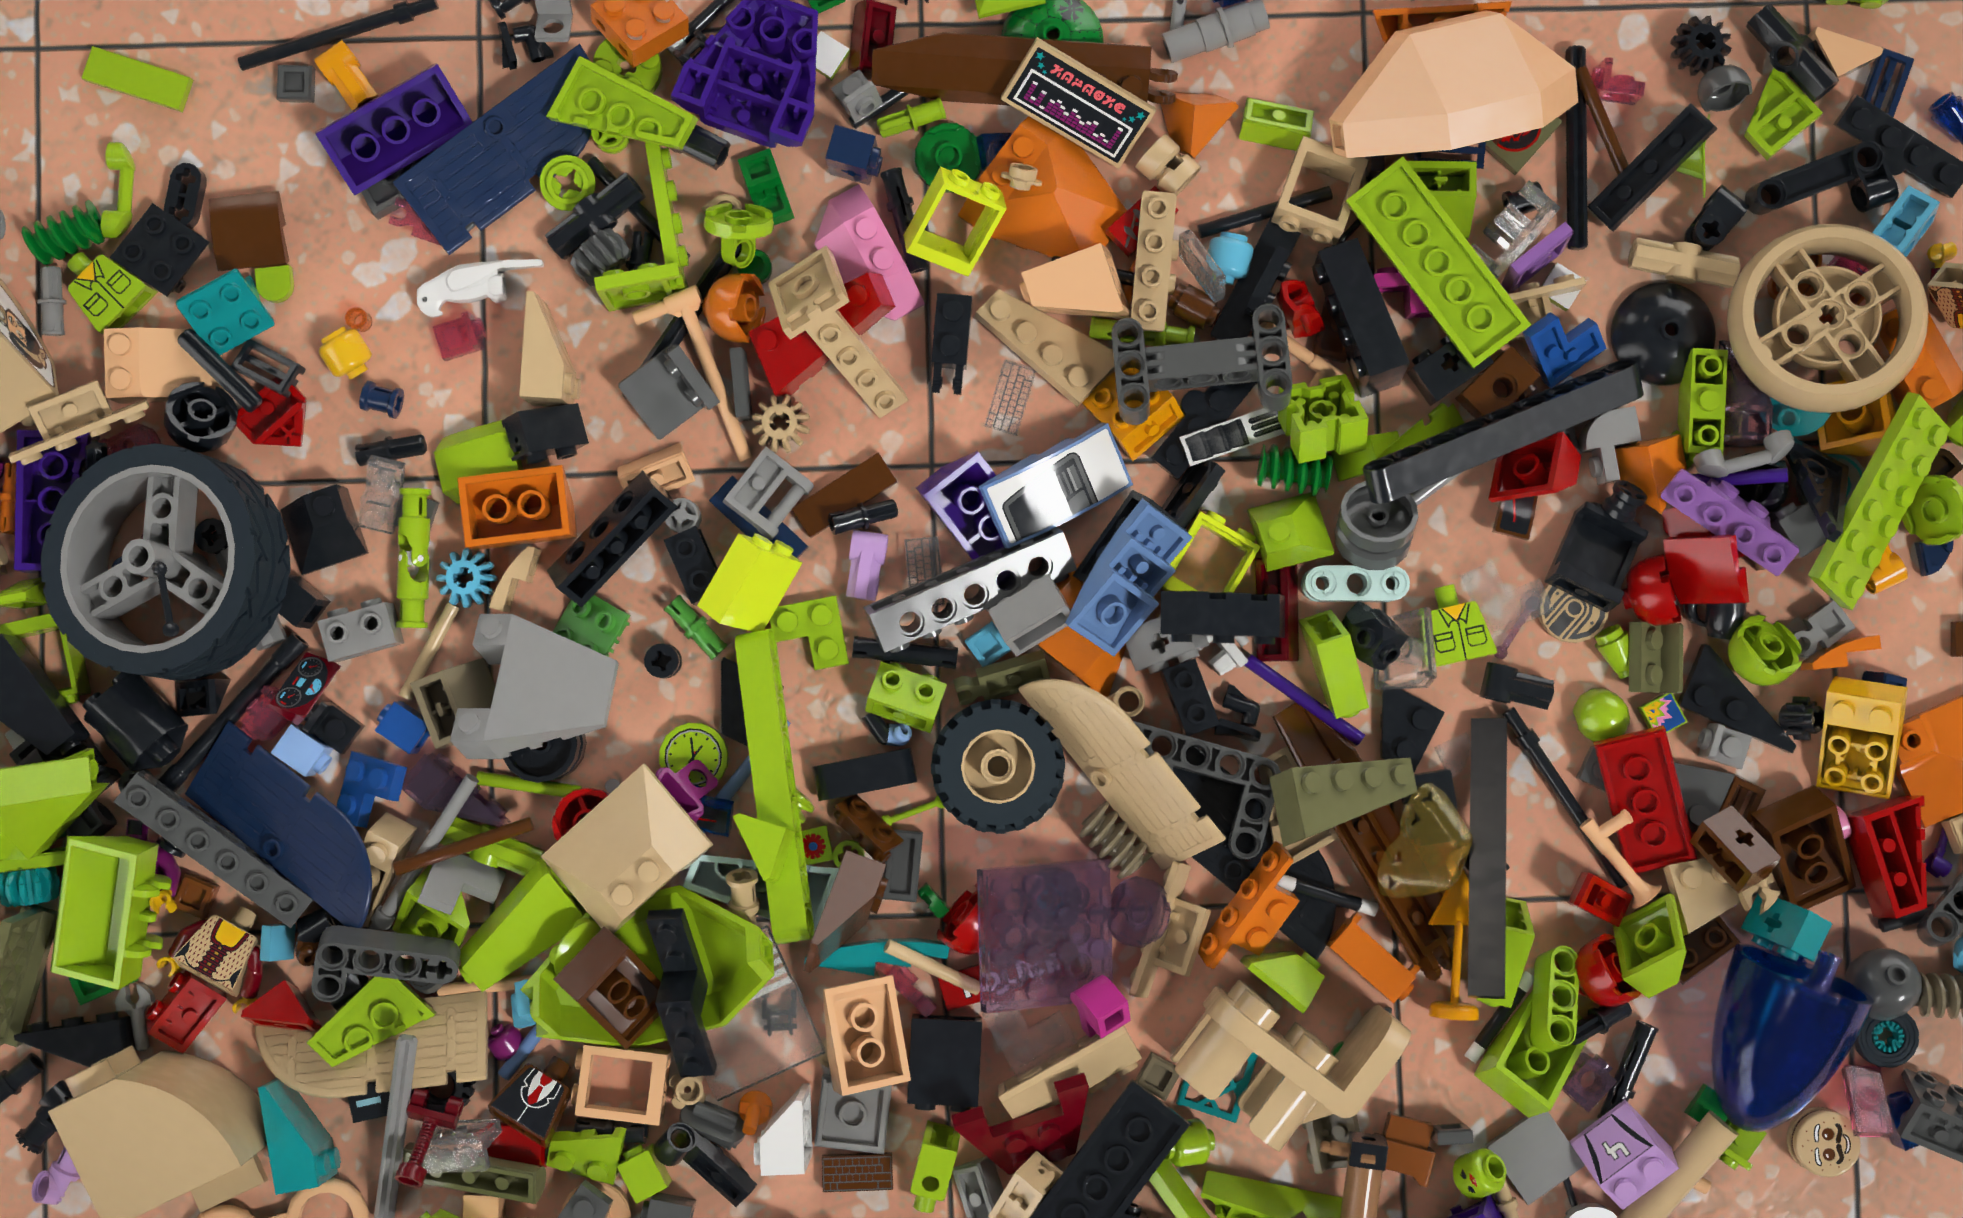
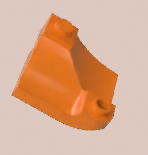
M1963 695L1905 719L1903 722L1895 773L1906 796L1924 795L1925 806L1921 807V827L1923 828L1963 813ZM1909 735H1913L1914 739L1912 740L1909 746L1907 744V738Z

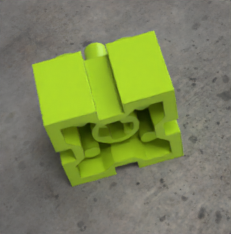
M1346 374L1319 379V385L1308 387L1306 382L1292 384L1291 400L1286 408L1278 411V420L1285 435H1291L1290 446L1299 464L1324 459L1328 451L1332 450L1339 453V455L1366 450L1369 418L1360 401H1354L1355 391ZM1279 387L1278 394L1284 391L1281 387Z

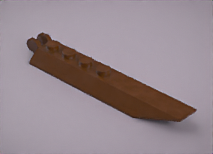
M942 32L876 48L872 52L871 81L876 86L934 100L940 97L941 101L1011 106L1001 100V95L1036 38ZM1041 39L1145 102L1149 101L1157 104H1172L1175 102L1176 94L1173 92L1149 89V80L1171 83L1177 81L1178 73L1175 70L1151 68L1152 46Z
M1296 702L1272 717L1298 767L1363 762L1353 746ZM1389 804L1333 827L1414 965L1418 964L1421 967L1420 969L1424 972L1426 978L1437 981L1443 974L1441 967L1449 971L1452 969L1453 951L1448 945L1447 940L1454 936V925L1428 924L1443 895Z

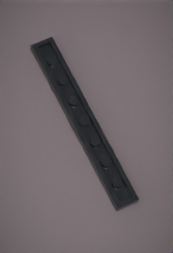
M1471 718L1468 998L1505 999L1507 718Z

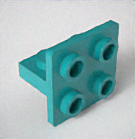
M233 269L176 301L177 308L195 332L219 356L275 325L273 317L260 301L256 282L250 275L244 278L238 269Z

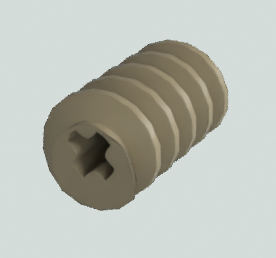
M1106 801L1081 823L1083 828L1079 836L1083 838L1092 834L1093 838L1088 846L1093 848L1102 845L1103 847L1098 857L1101 859L1111 855L1112 858L1107 867L1111 869L1120 865L1122 868L1117 877L1122 879L1137 871L1151 858L1154 852L1143 856L1147 844L1141 842L1133 845L1138 836L1137 833L1133 831L1124 835L1128 824L1126 821L1114 824L1119 814L1116 811L1105 814L1109 803Z
M1919 972L1922 977V992L1916 1006H1918L1920 1015L1928 1017L1932 1007L1936 1018H1942L1946 1008L1950 1019H1956L1960 1009L1963 1017V975L1959 974L1953 977L1950 974H1941L1939 976L1936 973H1927L1925 975Z

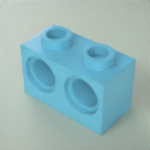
M1908 185L1872 233L1891 243L1907 257L1934 222L1940 202Z

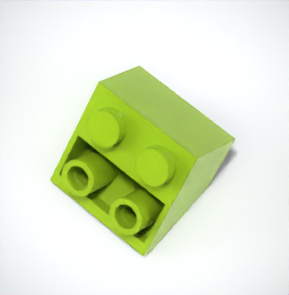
M1407 161L1468 240L1477 196V162Z

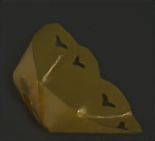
M1432 783L1424 784L1417 789L1418 792L1410 797L1400 820V836L1387 848L1378 868V886L1383 896L1394 898L1418 897L1449 890L1461 876L1473 842V836L1445 792ZM1431 791L1433 801L1422 802V799L1428 797ZM1417 812L1421 821L1411 826L1412 821L1415 819L1414 813ZM1401 851L1402 861L1393 864L1392 861L1397 858V853ZM1388 875L1391 876V879L1394 882H1396V884L1393 885L1391 889L1388 888V885L1390 884L1388 880Z

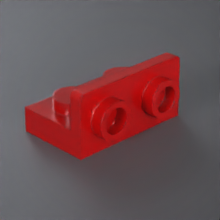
M187 970L184 973L178 972L172 978L167 988L168 993L161 1001H154L145 1015L147 1019V1033L182 1054L227 999L225 992Z

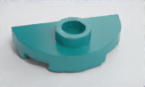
M1764 392L1761 395L1760 405L1762 414L1770 427L1777 431L1789 430L1792 436L1797 437L1811 434L1822 427L1832 414L1795 409L1772 399Z

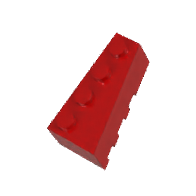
M867 272L844 284L850 302L839 308L838 311L858 335H863L896 306L883 275ZM779 317L748 331L775 396H785V394L791 396L799 389L801 384L808 378L815 376L822 370V366L830 361L806 331L790 340L782 330Z

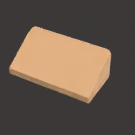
M681 443L617 468L618 479L623 490L642 470L667 492L696 481Z

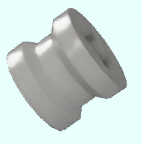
M686 498L674 499L678 508L665 520L666 525L677 533L694 526L698 529L702 521L699 507Z

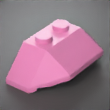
M858 184L830 199L814 245L817 250L827 246L833 253L843 283L845 284L867 272L882 274L896 306L884 317L893 321L924 306L925 303L908 267L875 207L861 186Z

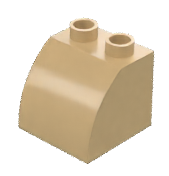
M130 1045L118 1053L92 1064L91 1067L65 1079L73 1097L48 1111L100 1218L138 1217L241 1167L267 1145L259 1096L245 1082L223 1067L201 1057L186 1053L182 1054L176 1051L163 1050L140 1061L133 1045Z

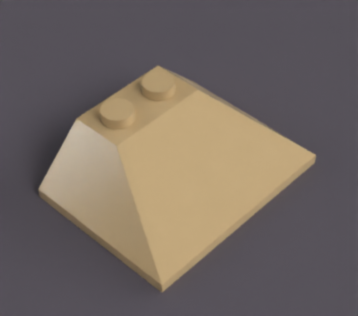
M642 764L541 857L602 929L605 926L614 934L636 914L635 911L677 873L692 865L713 846V843L648 766Z

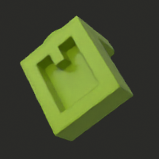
M1734 1110L1725 1123L1733 1128L1739 1136L1719 1157V1160L1734 1170L1740 1165L1750 1171L1753 1165L1748 1160L1767 1133Z

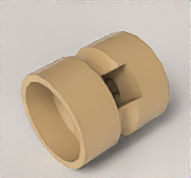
M1164 134L1142 156L1136 168L1148 180L1156 179L1158 181L1157 188L1161 192L1178 195L1198 174L1201 166L1188 154L1181 155L1179 153L1180 146L1167 134Z

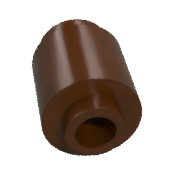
M1180 283L1167 308L1174 311L1173 315L1201 330L1206 325L1212 327L1221 312V308L1217 307L1219 299L1213 298V296L1208 295L1191 284L1185 286Z

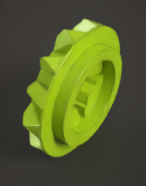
M562 155L553 158L544 166L540 175V189L543 197L551 206L559 210L572 211L577 203L595 191L596 182L592 169L585 161L576 156ZM575 169L573 182L582 191L569 189L562 197L559 196L562 184L557 178L553 177L554 174L566 177Z

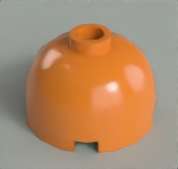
M734 273L725 275L713 283L707 297L703 300L702 310L715 334L726 341L750 343L751 337L748 331L764 324L766 307L759 309V296H765L760 279L755 274Z

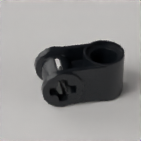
M1720 185L1705 202L1701 209L1702 211L1686 230L1684 241L1698 244L1703 247L1702 250L1709 251L1714 245H1718L1724 240L1730 230L1745 215L1750 205L1725 186ZM1705 231L1708 233L1706 238L1703 236Z

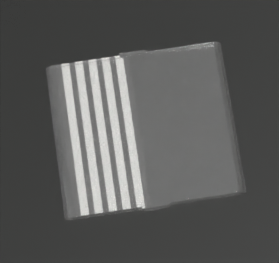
M767 925L760 929L773 943L774 976L726 1026L706 1030L717 1068L715 1075L705 1076V1079L717 1101H721L826 1053L822 1040L803 1002L800 988L795 978H792L773 934Z

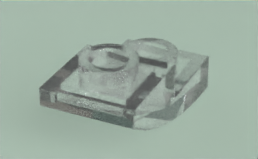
M371 455L367 460L366 488L360 497L359 527L391 535L395 532L396 525H393L402 498V495L399 494V488H403L406 463Z

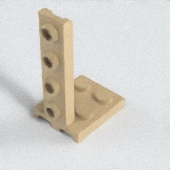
M827 246L822 247L768 283L783 332L791 340L803 331H806L879 419L908 401L901 386L838 311L839 308L850 302L835 257Z

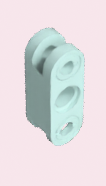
M1322 565L1305 572L1300 586L1304 596L1315 602H1391L1399 600L1406 595L1410 587V580L1406 571L1397 566L1385 570H1366L1354 565ZM1352 574L1359 576L1363 582V588L1358 594L1351 592L1347 587V579ZM1317 578H1320V579L1323 580V582H1324V588H1323V590L1317 588V586H1316V579H1317ZM1387 578L1393 582L1392 590L1386 586Z

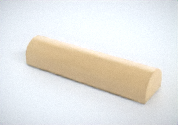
M1709 1110L1673 1152L1679 1169L1627 1206L1618 1217L1667 1218L1739 1134L1713 1111Z

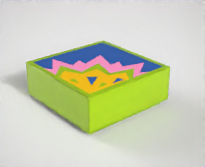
M1664 693L1638 707L1648 728L1664 725L1666 733L1688 722L1673 693Z

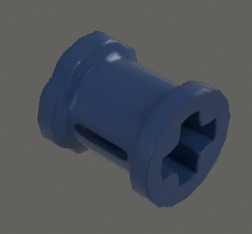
M367 381L360 395V409L364 411H369L370 409L387 413L389 418L396 419L403 407L404 390L401 388L391 390L376 386V383L372 381Z

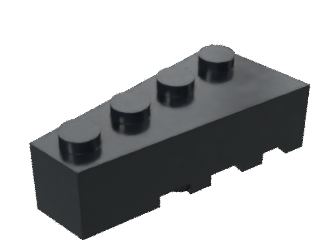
M1358 238L1318 251L1315 263L1312 266L1313 275L1317 284L1322 285L1327 310L1336 322L1338 335L1342 345L1345 347L1347 360L1360 397L1363 398L1400 385L1410 361Z

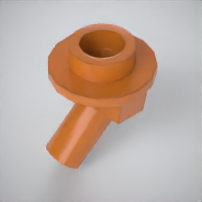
M760 1090L749 1091L739 1101L738 1113L744 1121L742 1132L746 1135H754L757 1126L765 1123L771 1117L773 1103L765 1092Z

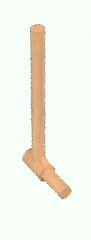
M693 285L663 297V300L632 312L637 325L668 313L678 318L683 317L709 386L720 401L717 406L738 459L742 462L752 458L695 312L699 310L703 303L698 287Z

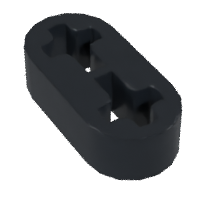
M190 163L177 165L170 175L164 204V211L190 229L194 228L200 219L207 186V178L201 169ZM191 172L196 181L195 183H189L187 186L182 183V178L189 177ZM184 206V209L188 210L189 214L188 217L183 216L180 220L175 216V211L182 210Z

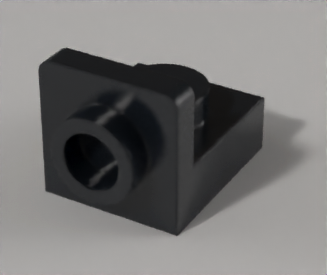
M322 701L320 704L316 703L304 720L307 722L302 730L307 734H314L338 753L345 754L365 725L332 701Z

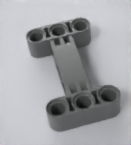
M1263 304L1256 308L1253 313L1252 337L1145 347L1143 328L1137 320L1123 318L1117 321L1112 328L1118 409L1121 419L1129 425H1139L1148 419L1150 415V392L1257 382L1259 399L1264 408L1270 411H1280L1286 408L1291 400L1292 373L1285 317L1283 311L1274 304ZM1271 322L1276 326L1271 329H1265L1260 324ZM1124 336H1132L1136 339L1131 343L1120 341ZM1267 354H1276L1280 357V359H1278L1277 361H1268L1264 358V356ZM1127 368L1139 370L1137 374L1132 376L1123 373ZM1271 386H1279L1284 391L1280 394H1273L1267 389ZM1131 400H1139L1143 403L1137 408H1130L1126 405Z

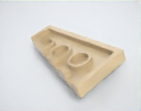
M1000 289L976 311L975 318L1076 407L1115 369L1113 349Z

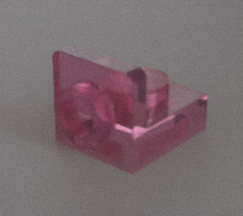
M1605 57L1598 67L1593 68L1591 74L1601 101L1635 105L1644 96L1645 82L1635 81V78L1630 75L1611 77L1613 58Z
M469 311L461 313V318L433 326L444 361L485 349L482 339L486 338L487 335L480 318H475Z

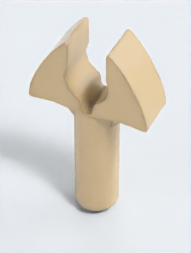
M1768 877L1738 894L1745 911L1751 909L1752 895L1756 891H1758L1759 896L1762 898L1760 914L1764 913L1776 902L1780 891L1770 889L1767 884Z

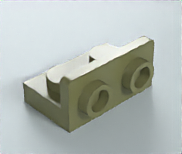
M1629 622V692L1681 693L1683 691V624L1674 623L1654 626L1647 622Z

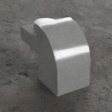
M1636 407L1608 411L1589 421L1582 429L1578 439L1581 453L1592 452V457L1589 458V469L1592 477L1597 479V485L1620 480L1615 447L1642 440Z

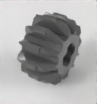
M611 228L599 230L595 235L590 236L586 242L582 243L581 247L574 252L570 264L583 281H586L590 286H595L594 277L603 276V273L609 270L620 269L630 257L631 250L618 233H615Z

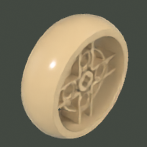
M1818 224L1798 228L1785 233L1764 246L1749 260L1739 274L1731 292L1727 311V328L1731 348L1739 366L1749 380L1766 395L1784 405L1816 413H1834L1855 409L1872 403L1893 390L1903 381L1918 360L1928 327L1927 297L1919 275L1909 260L1895 246L1880 236L1861 228L1841 224ZM1809 256H1839L1855 261L1870 271L1861 276L1852 270L1842 267H1816ZM1770 275L1779 287L1780 292L1772 308L1771 322L1773 331L1759 339L1754 320L1755 301L1760 288ZM1801 283L1811 285L1815 295H1802L1798 290V285ZM1849 294H1861L1866 300V305L1857 306L1853 304ZM1893 299L1898 314L1899 329L1894 349L1884 362L1873 346L1877 342L1882 327L1881 306ZM1822 314L1824 316L1830 314L1833 320L1830 324L1828 321L1823 324L1819 318ZM1787 332H1800L1804 337V343H1792L1787 337ZM1842 340L1851 342L1855 346V353L1846 354L1841 351L1839 342ZM1793 360L1801 366L1814 370L1837 369L1846 383H1815L1799 378L1782 367Z

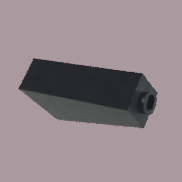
M1 633L0 721L47 756L69 757L82 748V742L90 736V733L20 638Z

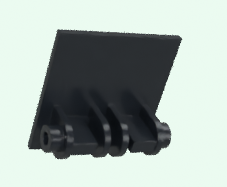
M152 203L110 258L168 297L173 291L177 293L183 291L186 286L183 276L210 242Z

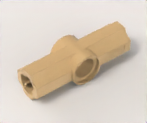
M1638 237L1634 239L1628 256V268L1665 275L1666 280L1676 283L1693 284L1701 282L1726 288L1734 286L1741 264L1739 263V257L1702 250L1703 247L1698 244L1689 242H1673L1669 244Z

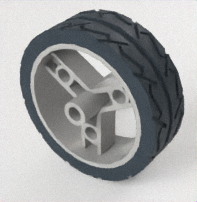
M148 444L125 448L101 458L82 473L83 476L77 478L60 498L49 521L51 526L46 530L41 553L42 582H45L43 591L48 609L63 635L67 634V641L85 658L105 668L109 666L114 671L176 681L210 676L233 666L249 654L250 650L255 648L272 628L283 603L280 601L286 595L288 578L291 571L290 547L286 545L288 536L282 516L268 493L264 495L263 487L246 472L225 462L223 463L218 459L186 448L163 444ZM198 488L214 504L225 527L228 542V564L225 577L211 569L204 556L193 552ZM146 500L143 539L130 541L123 550L122 562L108 570V560L113 541L122 523L136 506ZM157 562H162L167 566V573L165 574L167 589L205 616L183 635L164 643L148 645L131 633L119 617L160 594L158 577L153 573V566ZM141 576H145V577H149V578L143 581L142 578H141Z

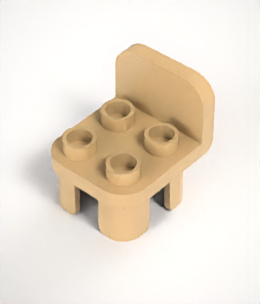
M1238 979L1229 993L1218 986L1214 987L1202 1003L1206 1011L1170 1059L1175 1063L1178 1062L1174 1068L1176 1073L1209 1100H1215L1221 1095L1252 1052L1266 1061L1239 1096L1238 1106L1252 1118L1249 1122L1251 1132L1267 1145L1280 1152L1300 1124L1332 1114L1341 1118L1355 1116L1404 1052L1409 1043L1411 1031L1380 1005H1375L1358 1021L1343 1041L1344 1044L1334 1056L1328 1051L1329 1047L1296 1022L1285 1036L1273 1028L1280 1018V1014L1271 1008L1273 1005L1267 999Z

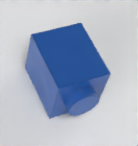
M394 701L392 705L387 704L377 717V721L380 723L375 731L408 754H418L430 736L422 714L404 702Z

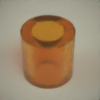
M358 307L347 311L345 321L349 327L358 332H366L371 328L372 317L369 313ZM362 315V321L356 324V318Z

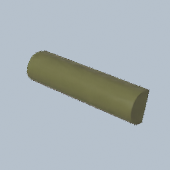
M410 1142L403 1149V1162L410 1160L409 1158L415 1143ZM429 1146L422 1163V1167L427 1170L423 1184L536 1204L539 1201L546 1183V1169L544 1166Z

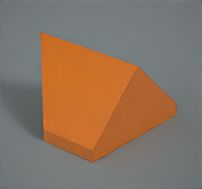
M1173 92L1176 94L1175 102L1172 104H1161L1169 137L1180 146L1179 153L1188 154L1195 159L1239 106L1236 102L1218 95Z
M1680 434L1615 447L1620 480L1628 481L1639 487L1647 495L1645 503L1660 514H1662L1668 503L1661 498V492L1680 469H1687Z

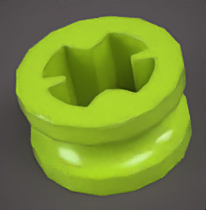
M844 840L835 847L833 861L838 868H840L842 863L839 854L844 852L845 846H852L851 851L856 849L859 855L865 857L864 849L857 841Z

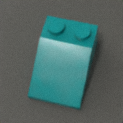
M278 1078L258 1087L275 1195L316 1188L335 1176L341 1164L339 1150L337 1147H334L332 1137L300 1093L282 1083Z

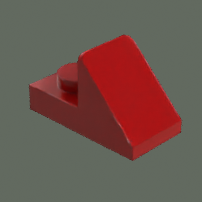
M1581 872L1567 903L1619 927L1633 895L1592 873Z

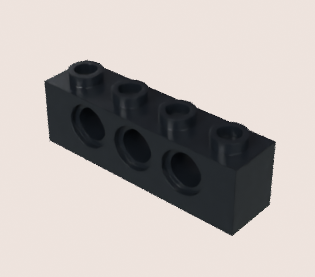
M642 470L547 570L556 588L582 608L678 508L669 493Z

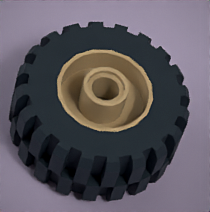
M991 699L977 702L959 711L943 727L933 748L931 774L935 791L941 799L943 806L958 821L984 833L1006 834V832L1022 830L1033 822H1037L1049 808H1052L1063 786L1065 758L1060 739L1056 738L1051 732L1054 728L1048 721L1045 723L1038 716L1040 713L1019 702Z

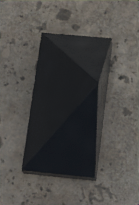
M203 679L176 683L177 713L181 717L217 714L231 679Z

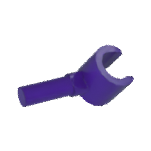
M1943 827L1934 853L1930 854L1924 861L1926 863V871L1936 878H1939V876L1946 877L1952 869V864L1943 858L1948 843Z

